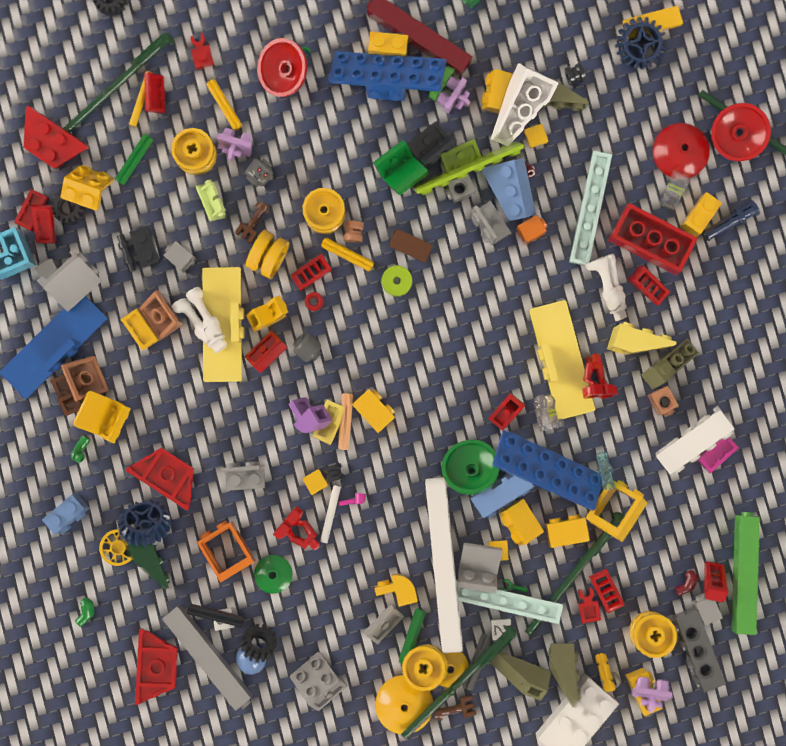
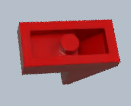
M510 393L488 419L503 431L526 405Z

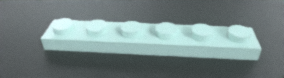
M598 151L592 152L569 260L570 263L585 266V264L590 262L612 154Z
M457 588L458 601L556 624L560 622L563 604L497 589L496 593Z

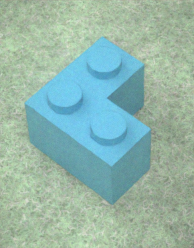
M14 227L0 233V242L4 250L3 253H0V280L36 266L22 230Z

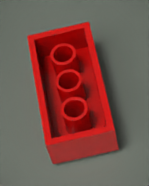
M628 203L608 241L677 275L682 271L698 238Z

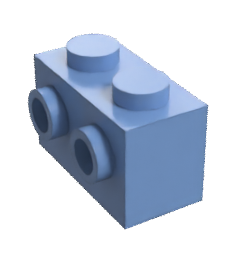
M72 494L43 518L42 521L54 535L64 534L71 528L70 525L75 520L78 522L86 516L85 512L90 507L79 494Z

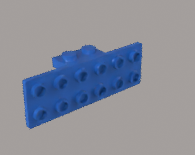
M336 51L328 81L334 84L365 86L367 97L371 99L405 101V89L441 91L446 59Z
M85 296L70 311L67 312L63 309L0 371V374L27 399L54 372L61 369V365L68 358L73 357L77 353V349L108 318Z
M507 430L502 431L492 464L494 467L589 510L596 509L604 477L602 474Z

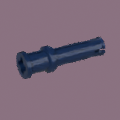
M753 200L748 201V204L740 209H734L733 214L703 230L704 237L707 241H710L738 223H746V220L752 216L760 215L759 207Z

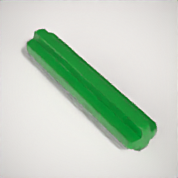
M144 134L115 177V180L121 185H125L153 142L149 135Z
M416 608L398 660L401 664H403L407 654L415 648L426 615V611Z

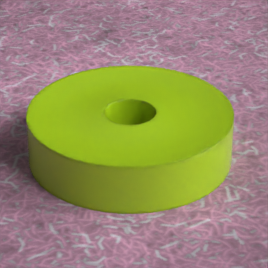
M398 265L389 267L382 276L383 289L391 296L399 297L405 295L412 286L410 272ZM399 278L401 282L394 284L393 280Z

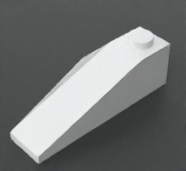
M518 63L509 82L491 139L509 146L524 130V126L530 119H534L541 107L550 101L558 82Z

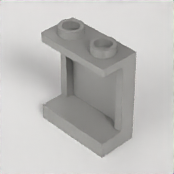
M73 250L69 252L72 257L48 279L42 275L37 280L67 312L102 281L97 276L100 272L92 264L88 267L86 265L88 260L80 252L76 254Z

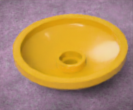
M398 675L390 678L381 686L376 696L375 709L383 726L394 733L401 734L433 703V698L430 690L420 691L414 689L406 682L403 675ZM403 704L408 706V709L405 711L401 709ZM431 716L415 732L422 729L428 723Z

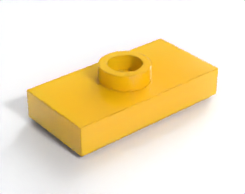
M138 309L133 310L121 319L142 351L159 341Z

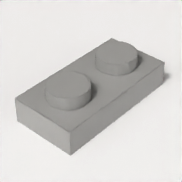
M390 604L370 624L364 633L378 645L404 618V615Z

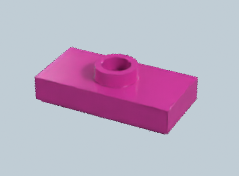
M730 437L725 440L721 438L716 442L717 445L710 451L705 450L701 457L697 459L708 473H712L739 448Z

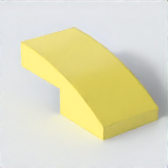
M327 400L324 407L332 421L326 428L314 431L312 436L331 445L340 425L344 407Z

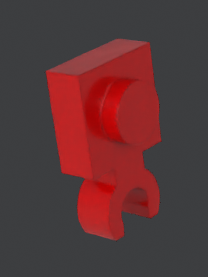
M203 33L200 34L201 40L199 42H196L193 36L190 37L193 46L196 47L191 49L196 70L214 65L210 46H204L206 39Z
M591 587L588 588L589 594L587 596L583 595L582 589L578 590L579 597L583 599L582 603H578L582 624L601 620L598 601H592L594 591Z

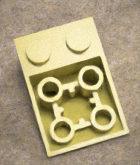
M624 322L613 328L607 349L628 355L668 348L676 345L677 342L672 341L670 336L663 334L660 336L653 335V331L642 328V330L634 328L635 325Z

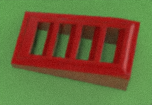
M321 253L290 276L299 290L302 291L330 273L332 269ZM319 261L324 267L323 271H321L317 265ZM314 266L318 274L315 275L310 267ZM307 270L309 272L310 276L312 277L310 280L307 278L304 271ZM299 274H301L306 283H301L298 278Z
M639 266L627 279L656 306H659L670 293L645 266ZM649 279L650 281L644 287L643 284ZM653 284H654L655 287H654V288L652 289V291L650 292L649 289H650V288L653 286ZM660 289L661 292L657 297H655L654 295Z
M705 561L704 591L706 600L725 601L728 595L724 564Z
M606 568L589 576L605 612L610 613L625 606ZM606 576V580L598 584L596 583V580ZM607 584L610 585V587L602 591L600 590V587ZM613 591L614 594L604 598L603 595ZM615 598L617 599V602L610 605L607 604V602Z

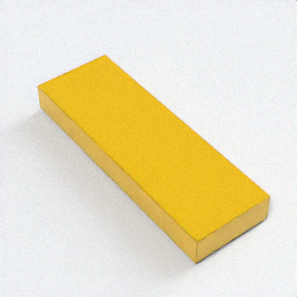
M678 6L623 20V24L628 23L630 25L629 20L631 19L636 21L638 17H641L643 21L648 17L649 24L655 20V27L658 25L662 26L658 31L682 26L683 24ZM637 28L629 33L627 40L635 38ZM643 29L646 35L651 34L649 31Z

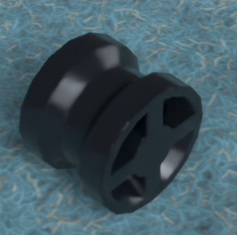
M581 63L575 64L572 68L566 67L564 69L569 86L575 85L578 81L584 82L586 80Z
M341 463L323 468V472L327 475V483L345 478V475L341 472Z

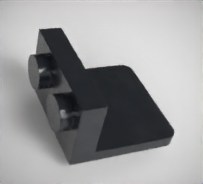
M434 121L409 141L407 145L413 156L420 163H430L431 165L440 158L438 155L443 151L445 153L450 151L455 146L453 143L457 140L455 137H448L438 122Z

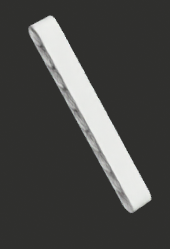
M444 477L426 479V494L442 652H463L447 485Z

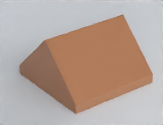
M158 290L154 291L138 309L159 341L184 325L178 315L172 310L170 303L163 293Z
M95 356L61 365L75 402H83L89 391L98 394H104L109 391Z

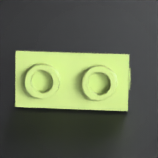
M210 179L205 181L203 185H197L196 189L209 220L224 219L226 209L221 199L217 198L219 194L215 187V182H212Z

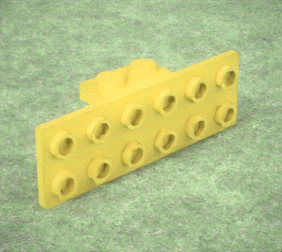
M203 268V303L210 315L217 317L221 330L225 335L224 340L228 344L219 353H215L212 348H208L207 344L203 342V381H242V338H244V327H242L241 319H244V308H241V268Z
M566 300L530 309L529 313L539 350H537L538 358L544 365L542 369L545 380H548L558 420L595 411L593 399L583 398L582 389L589 384L583 381L585 369Z

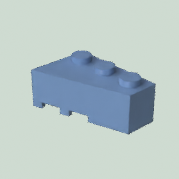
M524 158L487 166L482 170L509 221L536 215Z
M506 473L497 479L490 488L470 497V500L482 518L487 517L489 519L498 513L496 510L501 507H508L514 502V499L519 496L520 498L523 497L534 486L530 482Z

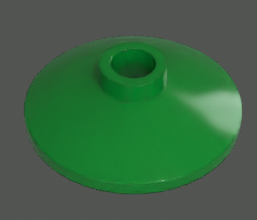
M268 555L262 558L255 567V582L266 593H280L292 581L293 572L291 565L285 558L279 555ZM275 572L276 578H270L269 573Z

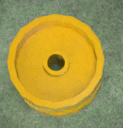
M184 129L173 139L171 146L172 157L186 173L192 175L205 174L216 163V147L208 134L201 129Z
M318 188L310 192L302 206L303 215L308 226L320 234H331L337 231L343 225L346 217L345 206L341 196L328 188Z
M263 230L251 248L246 261V267L253 271L261 268V275L272 279L285 258L289 242L281 237L274 241V234Z
M655 611L639 613L629 626V637L632 644L648 657L660 658L668 655L677 642V632L674 624L668 618Z
M431 644L420 645L411 650L404 658L402 665L403 676L406 682L414 689L420 691L432 690L446 677L448 660L437 646ZM427 664L429 666L427 670L423 668V665Z

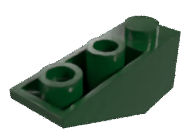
M125 542L131 561L163 589L169 588L168 583H170L168 574L167 572L163 573L161 568L163 560L161 555L156 554L154 547H157L156 542L154 546L147 544L146 548L143 545L137 548L135 544L130 546L128 542Z

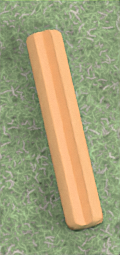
M349 393L342 394L341 406L344 407L339 428L338 449L348 450L350 444L353 394Z

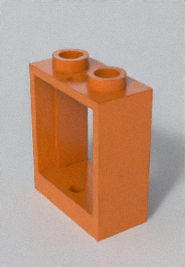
M226 520L216 526L218 530L211 533L209 530L200 536L201 540L197 542L220 583L256 561L234 522L228 523ZM230 528L246 558L223 571L206 542Z

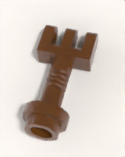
M262 201L256 203L255 207L258 209L249 223L245 225L241 222L235 231V234L239 235L244 230L241 236L244 240L250 234L251 236L247 241L250 244L258 234L253 230L263 213L268 214L270 206Z
M473 695L459 697L460 704L444 708L439 707L433 713L434 720L438 719V721H441L443 716L462 712L464 718L476 715V710L468 711V709L475 707L474 702L466 703V701L473 700Z

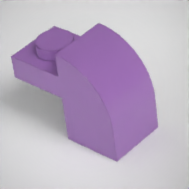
M306 397L292 400L288 404L297 419L294 426L300 432L309 433L322 430L332 421L323 404L312 407Z

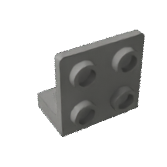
M491 201L480 208L477 205L473 207L472 217H470L475 227H480L482 231L481 236L486 243L489 242L492 246L511 234Z
M259 461L246 462L245 466H240V463L226 464V468H221V472H225L226 491L266 488L264 465H259Z
M464 543L458 569L457 588L496 593L497 573L502 548Z
M320 652L313 655L290 675L291 680L307 704L317 711L321 710L348 686L342 678L334 673Z

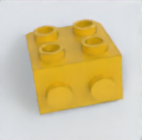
M85 165L78 166L64 177L61 198L97 211L100 208L103 190L113 183L114 178L106 172H97Z
M89 391L73 425L115 443L131 408L116 400Z

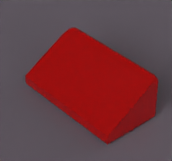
M271 331L244 357L259 373H262L287 349V346Z

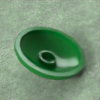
M465 440L452 446L442 461V474L448 486L456 492L467 495L478 494L490 488L497 480L500 471L499 468L492 465L496 454L495 450L487 443L479 440ZM470 471H475L474 474H469Z

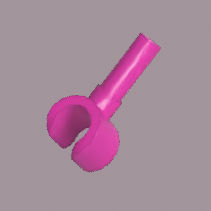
M355 493V499L339 501V506L363 504L366 500V494Z

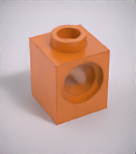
M535 215L518 225L516 231L523 243L527 245L547 232V224L543 218Z

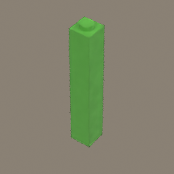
M741 512V515H735L731 631L736 634L756 635L760 517L753 516V512Z

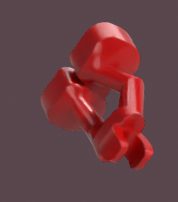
M594 353L592 356H587L583 381L590 385L582 389L583 398L604 399L618 395L617 387L613 384H608L605 379L600 354ZM593 370L596 371L597 379L601 384L591 380Z
M296 505L273 535L279 540L288 536L291 542L304 549L310 546L313 550H317L320 546V543L314 539L317 533L307 520H300L303 510ZM292 526H302L307 534L306 539L296 536L292 531Z

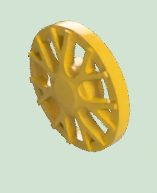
M118 529L105 534L99 546L100 554L104 561L114 566H121L131 561L130 557L124 554L127 548L125 541L119 540L120 534ZM112 533L116 538V540L113 542H111L108 538V536ZM103 544H111L110 549H103ZM109 552L114 554L111 560L106 558ZM117 555H122L123 562L117 563Z

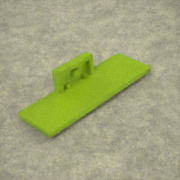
M475 139L453 147L446 153L442 152L439 156L446 172L413 185L412 189L418 194H428L433 191V187L438 185L439 187H444L450 184L449 180L457 178V180L468 176L467 173L470 171H481L485 169L486 164L491 162L492 164H497L503 161V157L507 155L512 157L521 153L520 150L524 148V145L512 142L509 146L505 145L481 156Z

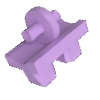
M451 76L446 87L453 91L452 95L449 96L441 92L437 98V102L444 107V112L447 114L450 113L456 101L458 103L455 107L459 110L463 105L468 107L471 103L467 99L470 94L468 91L461 95L467 82L463 77L459 80Z
M226 128L222 134H218V148L222 149L223 153L228 154V160L232 161L234 156L241 157V155L251 157L252 135L244 133L241 139L235 138V131Z
M639 677L636 688L632 690V696L648 698L641 699V705H647L648 712H653L655 707H662V702L656 700L668 701V699H672V692H669L668 681L657 680L654 690L649 689L650 679Z

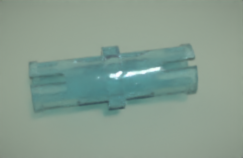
M599 452L596 454L598 462L597 472L601 476L603 489L611 490L615 487L612 476L613 467L609 463L608 453Z

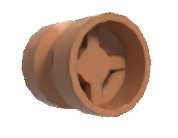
M345 221L346 233L343 240L351 243H362L363 236L361 231L364 229V223Z

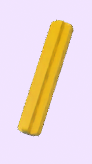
M210 80L207 82L208 89L233 130H239L242 127V123L216 80Z
M325 238L321 244L322 248L367 271H371L374 266L373 261L328 238Z

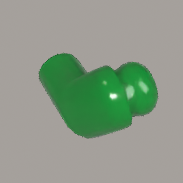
M81 436L71 453L73 461L81 463L84 460L85 455L83 451L91 441L89 437Z
M88 597L83 598L80 602L82 614L75 620L79 627H82L94 616V603Z

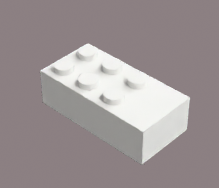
M585 674L577 683V688L581 690V701H578L576 708H573L565 697L536 732V735L546 746H585L619 703Z

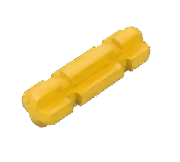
M604 653L597 654L595 659L599 663L598 670L601 681L604 682L602 684L605 692H612L615 690V685L611 681L613 677L610 666L607 664V655Z

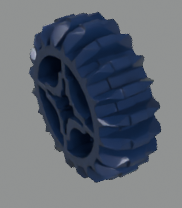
M638 17L636 21L631 19L629 20L630 25L625 23L623 24L624 29H619L618 31L622 36L615 38V40L620 41V43L615 45V48H620L621 50L616 54L623 55L620 59L621 62L626 59L628 60L626 63L627 67L633 63V69H637L638 65L640 70L645 69V65L650 68L652 63L657 64L659 62L657 57H663L660 51L666 50V47L662 46V44L666 43L667 39L661 38V36L665 35V32L660 33L658 31L662 26L658 25L655 27V20L649 24L648 17L643 21L641 17ZM637 28L635 39L627 42L629 33ZM643 29L649 31L653 38H648ZM641 40V42L643 41L644 43H647V44H645L644 46H642V47L640 48V46H638V44H634V43H636V42H638V41ZM654 45L652 54L645 59L647 47ZM628 49H634L639 58L634 57Z
M143 499L141 503L136 501L135 505L129 504L128 509H123L122 514L119 515L117 525L119 534L130 546L135 544L137 548L140 545L146 548L147 544L154 546L156 541L161 542L162 538H166L167 532H170L172 522L170 513L166 510L165 505H161L159 501L154 503L152 499L149 502Z

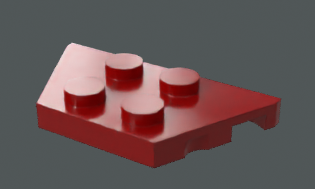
M27 105L23 148L54 169H58L65 162L74 159L76 155L90 148V146L48 117Z
M159 448L149 456L126 468L125 471L188 511L190 509L195 468L166 449Z
M144 628L139 629L135 705H139L144 701L176 688L178 647Z

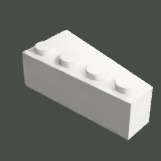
M718 406L712 409L714 414L711 416L705 415L697 422L698 426L689 427L681 434V438H674L656 452V457L669 474L673 472L675 474L679 473L685 468L684 464L689 461L691 463L701 457V452L704 450L710 451L717 445L716 442L721 438L725 440L733 434L734 427Z

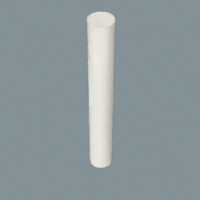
M333 485L320 542L328 543L341 489L340 486Z

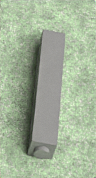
M181 604L162 618L235 711L238 708L244 709L251 703L252 692L192 617L187 614V611Z

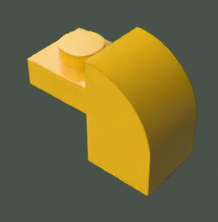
M278 295L265 305L251 310L246 317L253 331L256 332L285 318L288 310L286 303Z
M394 573L391 575L393 582H389V580L377 582L378 585L374 588L376 596L395 591L399 606L418 602L414 584L403 574Z

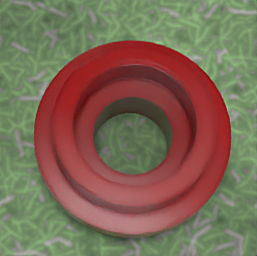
M311 292L305 297L304 302L310 311H318L322 308L324 300L319 293ZM314 298L318 300L316 305L311 304V300Z

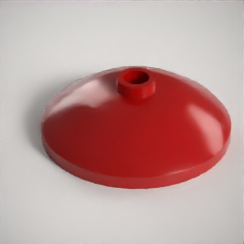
M278 38L269 42L264 47L257 65L261 85L268 93L278 97L290 96L301 88L307 74V59L300 45L290 39Z
M737 103L723 109L715 118L711 130V138L715 149L723 157L733 161H747L758 156L767 146L771 135V126L766 114L757 106L748 103ZM739 128L743 130L741 136L736 134V130Z
M676 123L664 128L658 134L653 144L652 153L656 166L663 174L673 179L684 180L696 176L705 168L710 156V147L706 136L697 127L687 123ZM681 146H686L687 151H683Z

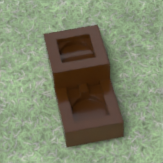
M395 229L388 247L425 263L433 245Z
M63 374L51 379L50 381L58 396L57 400L65 416L79 411L82 402H75L65 375Z

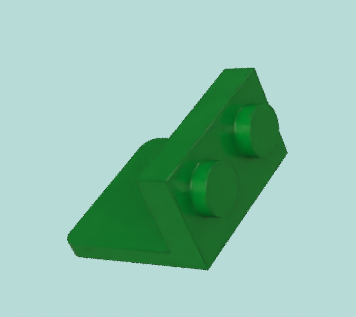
M404 140L373 162L380 177L398 195L406 192L429 173L412 155Z

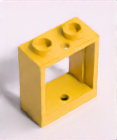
M610 479L598 498L596 509L590 510L586 519L594 526L623 542L646 507L647 502L641 492L635 489L631 491L627 489L628 486L622 481L618 480L615 482ZM615 490L635 500L618 528L599 517Z

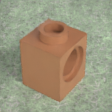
M663 386L647 395L657 415L664 414L666 417L674 413V408L679 406L668 386ZM662 397H665L668 401L665 408L660 405Z

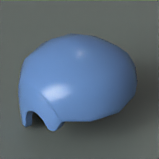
M240 647L236 653V662L239 669L250 675L261 672L266 665V661L262 662L260 659L259 663H255L256 659L254 658L252 661H249L250 656L245 658V652L242 653V647Z

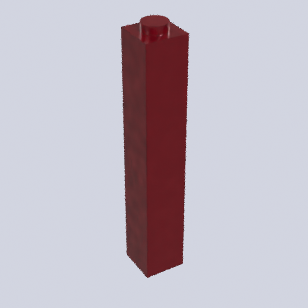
M370 0L366 8L369 18L394 34L408 35V43L430 58L446 59V66L449 65L454 68L455 74L462 77L471 64L472 56L389 1Z

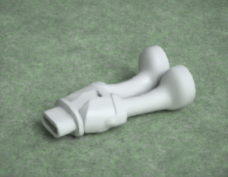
M610 254L585 264L587 270H595L600 274L603 282L602 296L610 310V314L614 315L615 321L626 318V297L623 287L618 282L615 255Z
M195 287L187 292V298L176 301L171 308L175 313L186 314L195 327L194 332L198 339L206 343L208 348H212L215 353H219L228 345L224 340L225 335L221 330L217 317H212L206 309L202 299L203 291L200 287ZM191 303H193L200 312L203 318V322L194 311Z

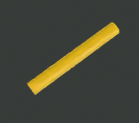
M144 80L129 125L133 127L137 126L145 102Z

